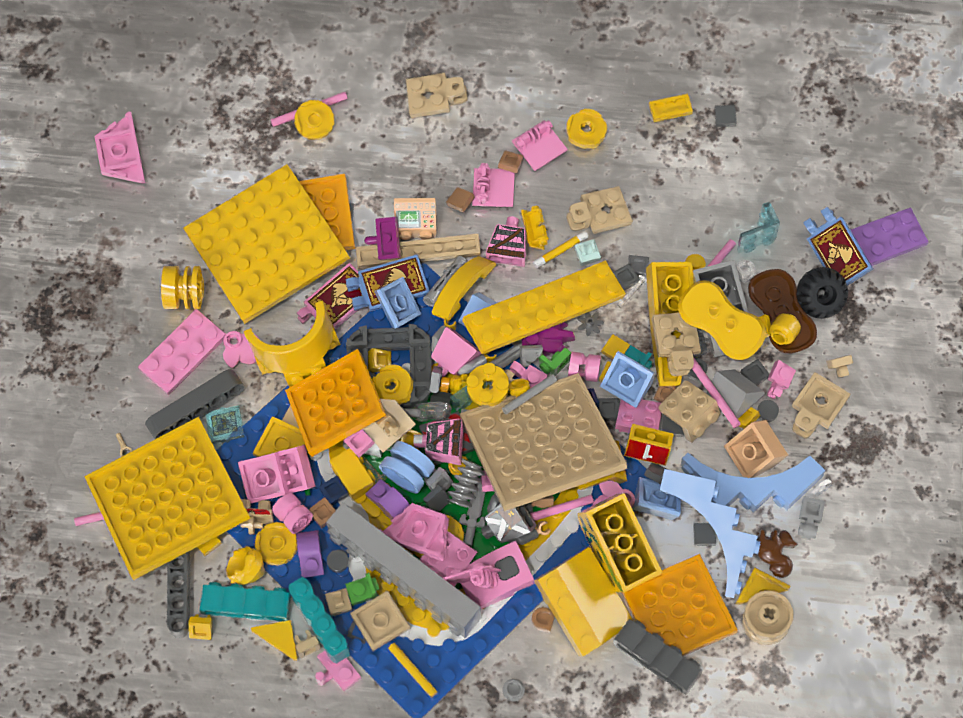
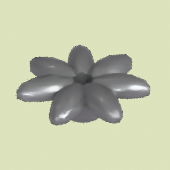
M587 312L585 313V318H577L579 322L583 323L578 327V330L586 329L587 336H590L592 330L599 334L600 330L597 326L603 325L604 321L597 320L598 312L593 314L592 317Z

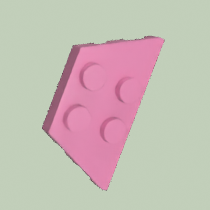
M127 112L125 114L126 117L117 123L113 122L106 130L94 136L102 175L143 184L145 183L133 117L131 112Z
M412 503L400 515L391 520L393 524L384 531L380 529L381 532L402 547L440 561L444 560L449 519L442 513Z

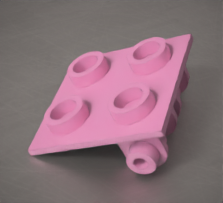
M543 120L512 140V143L534 171L568 150L551 129L553 126L549 120Z
M481 163L480 167L474 168L473 194L475 198L472 201V206L513 207L515 173L503 169H490L487 163Z
M621 399L615 429H618L619 432L629 433L631 425L636 424L659 430L661 419L659 405L661 403L642 399L635 408Z
M447 531L444 560L440 561L423 554L420 561L444 579V577L450 576L452 571L459 569L465 571L477 552ZM446 580L454 587L457 584V582Z
M483 563L471 565L469 570H455L451 572L450 576L444 577V580L457 583L472 581V584L475 586L494 589L498 583L496 573L500 572L501 569L493 568L492 565L484 566Z

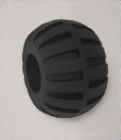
M818 267L811 269L803 275L798 283L796 296L800 307L806 314L814 318L824 319L838 314L845 306L848 298V287L845 279L839 272L828 267ZM818 290H824V295H819L817 293Z

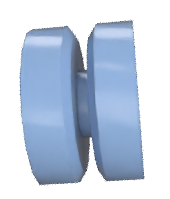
M396 441L390 449L391 456L385 457L379 468L386 477L401 488L412 493H418L424 485L423 478H428L432 474L435 465L418 449L405 442Z

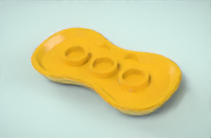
M706 280L698 281L691 285L679 300L678 311L681 318L687 324L708 332L728 357L744 360L755 354L762 346L766 337V329L763 322L757 316L739 310L732 305L717 284Z

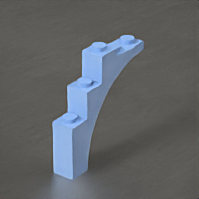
M689 453L681 460V469L685 474L716 481L715 486L719 487L717 499H712V503L730 506L739 498L740 504L745 509H750L753 513L771 496L777 506L788 510L825 473V469L811 456L807 457L797 466L782 473L756 478L731 476L715 471L699 462Z
M665 469L660 491L676 496L693 506L715 530L723 547L727 564L725 596L734 598L735 594L739 595L742 582L738 581L739 574L745 572L747 564L743 557L752 558L753 553L758 554L760 541H756V535L732 530L733 526L737 527L740 514L736 513L737 508L712 503V499H717L719 487L715 486L716 481Z

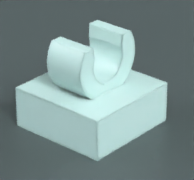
M594 239L575 245L574 248L581 266L601 260Z

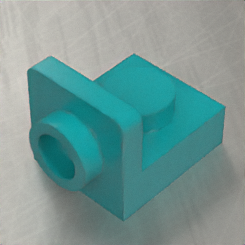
M630 345L624 354L648 369L653 365L652 353L650 352L646 355Z

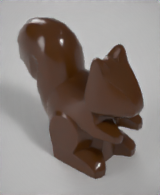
M774 529L770 537L765 536L764 530H760V533H756V541H760L757 555L764 563L770 565L769 570L773 572L774 576L778 578L788 577L793 570V563L788 556L782 554L783 548H795L798 544L786 530H782L778 535L777 530Z

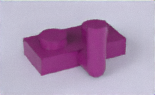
M386 217L375 219L377 236L366 237L364 239L365 244L377 245L378 260L401 258L398 218Z

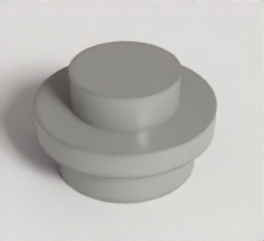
M510 679L504 684L503 695L507 700L514 702L524 696L525 687L521 681Z

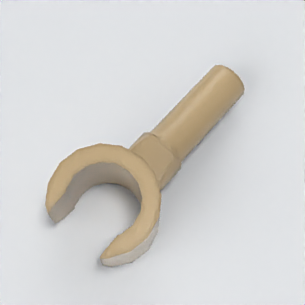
M117 433L116 437L120 444V456L122 457L125 451L132 452V449L127 447L121 433Z

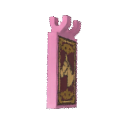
M350 263L347 264L304 301L306 307L296 312L298 320L305 324L310 317L314 316L316 318L315 303L323 301L333 327L336 330L358 311H354L352 298L362 296L361 290L358 288L348 292L346 286V279L359 277L358 270Z

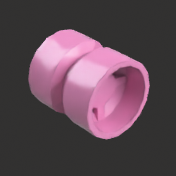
M572 351L568 376L579 373L581 378L584 377L586 381L597 382L601 356L589 354L586 357L584 353ZM580 364H586L585 369L580 368Z
M293 493L283 495L272 508L273 514L280 521H284L286 528L293 534L306 528L313 517V514L307 507L301 505V501Z

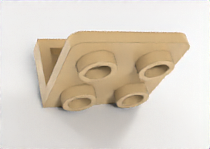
M684 381L659 405L660 412L681 426L685 438L691 443L696 438L701 437L704 431L712 423H715L721 415L717 401L689 381Z

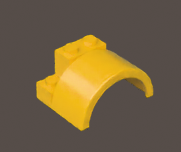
M323 301L315 303L316 319L311 330L294 343L282 346L270 345L259 340L251 328L244 331V335L253 351L262 375L273 372L283 373L290 388L327 367L323 357L328 350H332L341 344Z

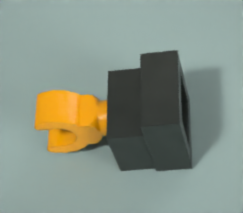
M442 377L439 391L431 395L430 413L449 415L452 394L448 393L451 378Z

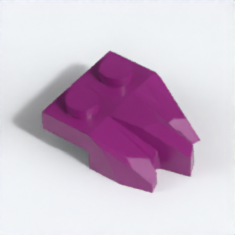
M562 322L523 338L522 346L542 345L543 355L552 357L557 351L561 352L566 347L563 345L564 343L575 341V336L572 331L564 330L568 323Z

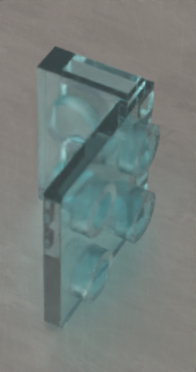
M770 202L762 204L759 221L757 222L758 227L740 234L737 246L738 253H749L760 245L767 246L776 240L780 221Z

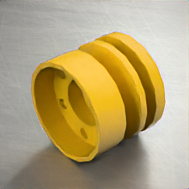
M179 266L163 267L161 297L164 309H179L181 300L184 301L186 309H190L192 303L194 309H201L204 297V278L200 266H194L193 272H191L190 266H186L183 275H181Z

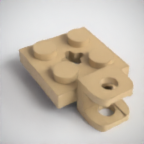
M445 73L406 79L411 118L450 112L451 105L462 104L468 100L467 89L461 77L447 78ZM427 92L433 93V95H430V99H426L424 94Z
M619 186L581 195V202L571 205L569 208L570 212L566 216L571 230H582L590 226L593 234L629 226L633 222ZM606 206L610 208V211L607 213L601 209Z
M679 313L653 315L652 324L658 357H668V368L672 376L688 375L694 365L693 355L701 352L697 328L687 324ZM674 330H677L681 333L679 339H676L674 335H671V333H673Z
M814 372L792 404V408L799 411L792 431L807 439L813 434L818 424L828 429L851 394ZM824 397L826 404H818L816 398Z

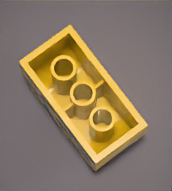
M625 493L615 494L578 513L579 524L589 546L616 592H626L663 573Z

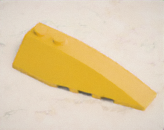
M651 262L646 267L650 330L658 385L680 386L682 376H672L670 374L667 362L668 357H658L652 316L679 313L678 304L681 296L694 284L692 262ZM674 330V332L671 333V335H674L676 339H679L681 333L677 330Z

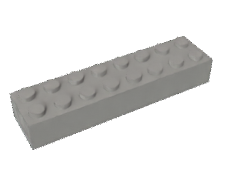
M342 503L326 522L328 533L331 535L329 538L335 544L344 545L347 548L346 551L352 557L361 558L364 561L363 564L369 570L378 571L381 574L382 580L388 584L392 582L398 587L399 593L405 597L409 595L413 598L415 605L421 610L427 609L430 611L432 618L438 623L444 622L447 624L449 631L455 636L459 637L461 635L466 638L480 621L481 607L345 503Z

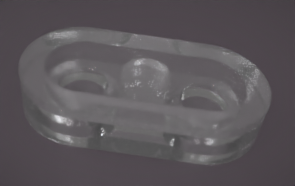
M428 402L415 404L413 409L421 410V416L415 417L417 421L427 422L432 419L445 420V418H449L452 407L443 402Z

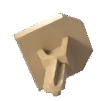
M380 399L386 416L363 428L383 453L416 425L395 400Z

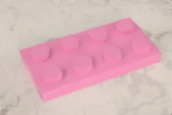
M195 309L138 366V369L169 396L223 342L226 334Z

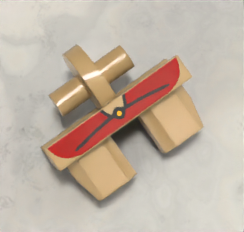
M241 499L251 518L241 523V528H248L249 534L254 535L255 528L263 529V524L274 523L269 500L259 501L258 509H253L249 500Z

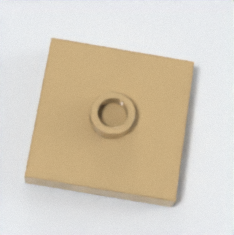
M388 591L350 613L372 651L411 629Z

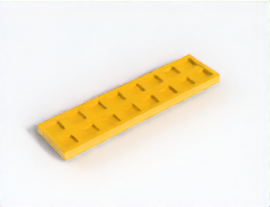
M605 260L465 315L462 321L483 355L625 297L626 293Z

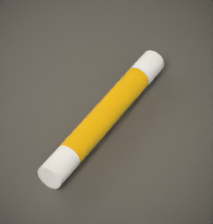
M587 232L579 233L534 260V266L539 268L576 244L589 238Z

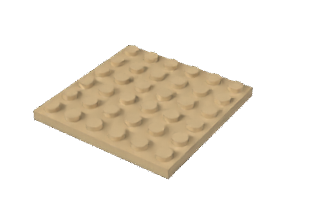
M579 373L557 380L507 415L502 411V407L517 398L515 396L505 398L504 401L496 406L489 407V405H483L460 413V419H462L465 430L504 511L627 469V463Z

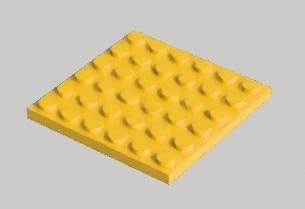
M288 164L183 227L244 324L350 259L348 253Z
M199 417L84 476L133 580L251 519Z

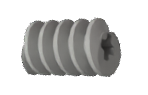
M461 459V462L466 466L458 467L462 475L454 476L459 482L451 483L456 490L448 491L452 499L447 500L460 506L471 508L472 504L468 500L475 499L471 492H478L479 490L474 484L482 483V480L477 476H484L485 472L481 469L483 467Z

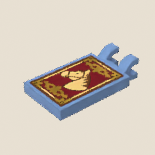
M826 207L821 213L827 222L819 228L811 218L803 222L812 235L807 240L822 266L839 272L848 286L874 268L842 216L837 219L834 212L829 207Z
M417 254L358 271V278L346 279L348 292L360 288L362 296L352 298L354 311L367 306L370 312L382 309L374 291L401 277H404L414 299L423 297L429 292Z

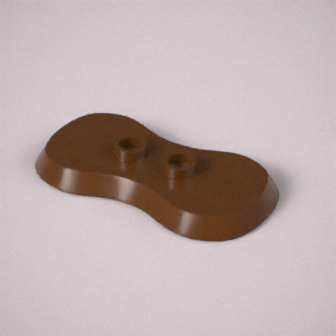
M770 269L757 274L750 280L748 285L749 297L764 314L769 315L771 325L776 317L783 313L794 315L801 326L800 332L791 344H777L769 336L770 342L777 350L783 353H796L805 350L817 338L816 325L798 303L796 296L797 287L793 277L784 270Z

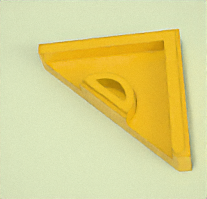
M754 567L736 604L747 603L755 594L762 591H775L777 593L789 591L790 585Z
M291 620L251 627L252 633L293 659V661H298Z

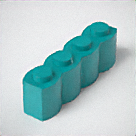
M301 577L291 583L289 591L296 606L301 609L305 621L312 627L317 640L324 646L329 659L337 664L350 656L345 638L337 631L333 619L326 613L321 600L315 596L309 581Z
M209 582V585H203L199 611L203 615L275 622L288 621L291 595L284 588H274L267 591L262 586H252V589H245L240 584H231L230 587H223L221 583Z

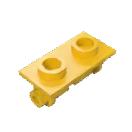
M539 206L531 207V211L522 209L521 213L529 247L544 250V246L548 244L549 238L545 225L539 226L544 222L542 209Z

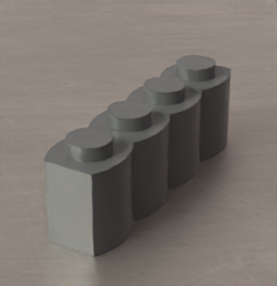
M629 619L614 638L613 644L656 676L668 682L673 688L686 695L702 673L700 664L692 658H689V660L681 655L682 652L673 645L670 647L664 644V639L660 635L647 632L645 630L646 627L638 620L632 621Z

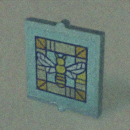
M239 405L229 408L221 407L220 410L211 411L205 415L208 435L212 444L225 441L228 443L230 440L245 437Z

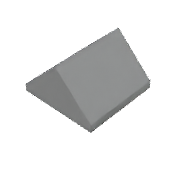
M735 369L716 371L712 380L713 385L737 419L765 395L762 389Z

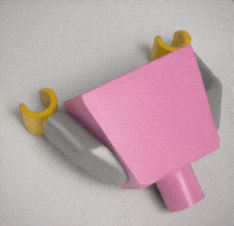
M444 319V326H441L432 336L431 358L439 363L438 367H442V377H445L448 372L453 375L471 373L476 367L485 365L496 358V354L489 357L487 354L490 352L481 355L477 347L455 331L456 321L454 324L448 325L450 320Z

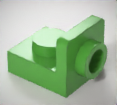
M565 347L561 352L557 351L552 356L551 361L542 354L539 357L540 369L545 374L550 373L556 376L570 362L571 352Z
M366 573L364 578L345 584L352 606L377 597L376 591L379 590L376 578H371L370 573Z

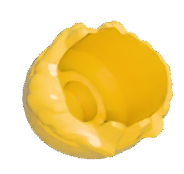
M248 546L234 550V555L230 557L226 568L227 577L232 584H250L264 575V563L260 552Z

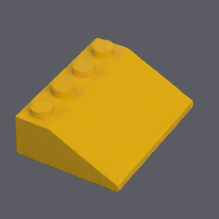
M590 547L585 548L534 580L578 656L583 657L618 634L629 619L633 621Z

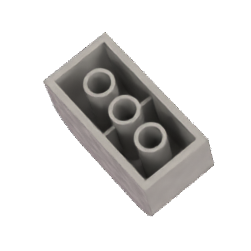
M734 260L693 270L694 283L706 280L717 284L732 305L739 310L748 312ZM707 332L713 356L725 355L716 340Z

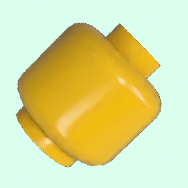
M783 313L776 317L770 326L769 332L774 342L780 345H787L795 340L801 326L794 315Z

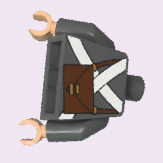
M496 493L492 496L487 507L488 514L484 517L488 525L481 528V532L486 539L495 535L500 543L507 541L510 544L516 541L519 545H524L534 540L540 533L543 535L550 533V529L541 531V526L547 522L540 521L536 525L524 505L504 511Z

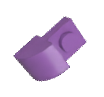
M381 479L366 493L367 498L382 509L383 513L391 520L400 515L410 505L394 487L391 488Z
M318 530L296 533L302 577L324 575Z

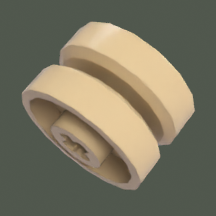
M762 591L749 599L742 616V626L746 635L752 641L761 645H772L780 642L787 635L793 621V609L790 602L782 594L775 591Z

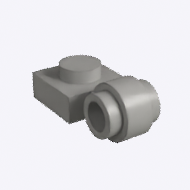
M806 496L803 497L799 519L806 521L805 523H800L798 535H801L802 538L808 540L816 538L818 526H815L814 523H821L825 501Z

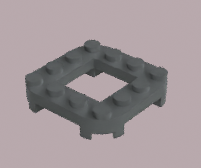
M409 324V327L378 329H367L366 325L359 327V330L347 338V355L358 349L363 356L367 369L368 351L372 348L386 351L410 350V376L413 380V390L410 394V400L407 403H402L400 407L404 409L416 408L427 404L431 396V344L429 335L422 329L418 328L415 324ZM387 386V388L390 389V390H392V389H394V388L396 387V386Z

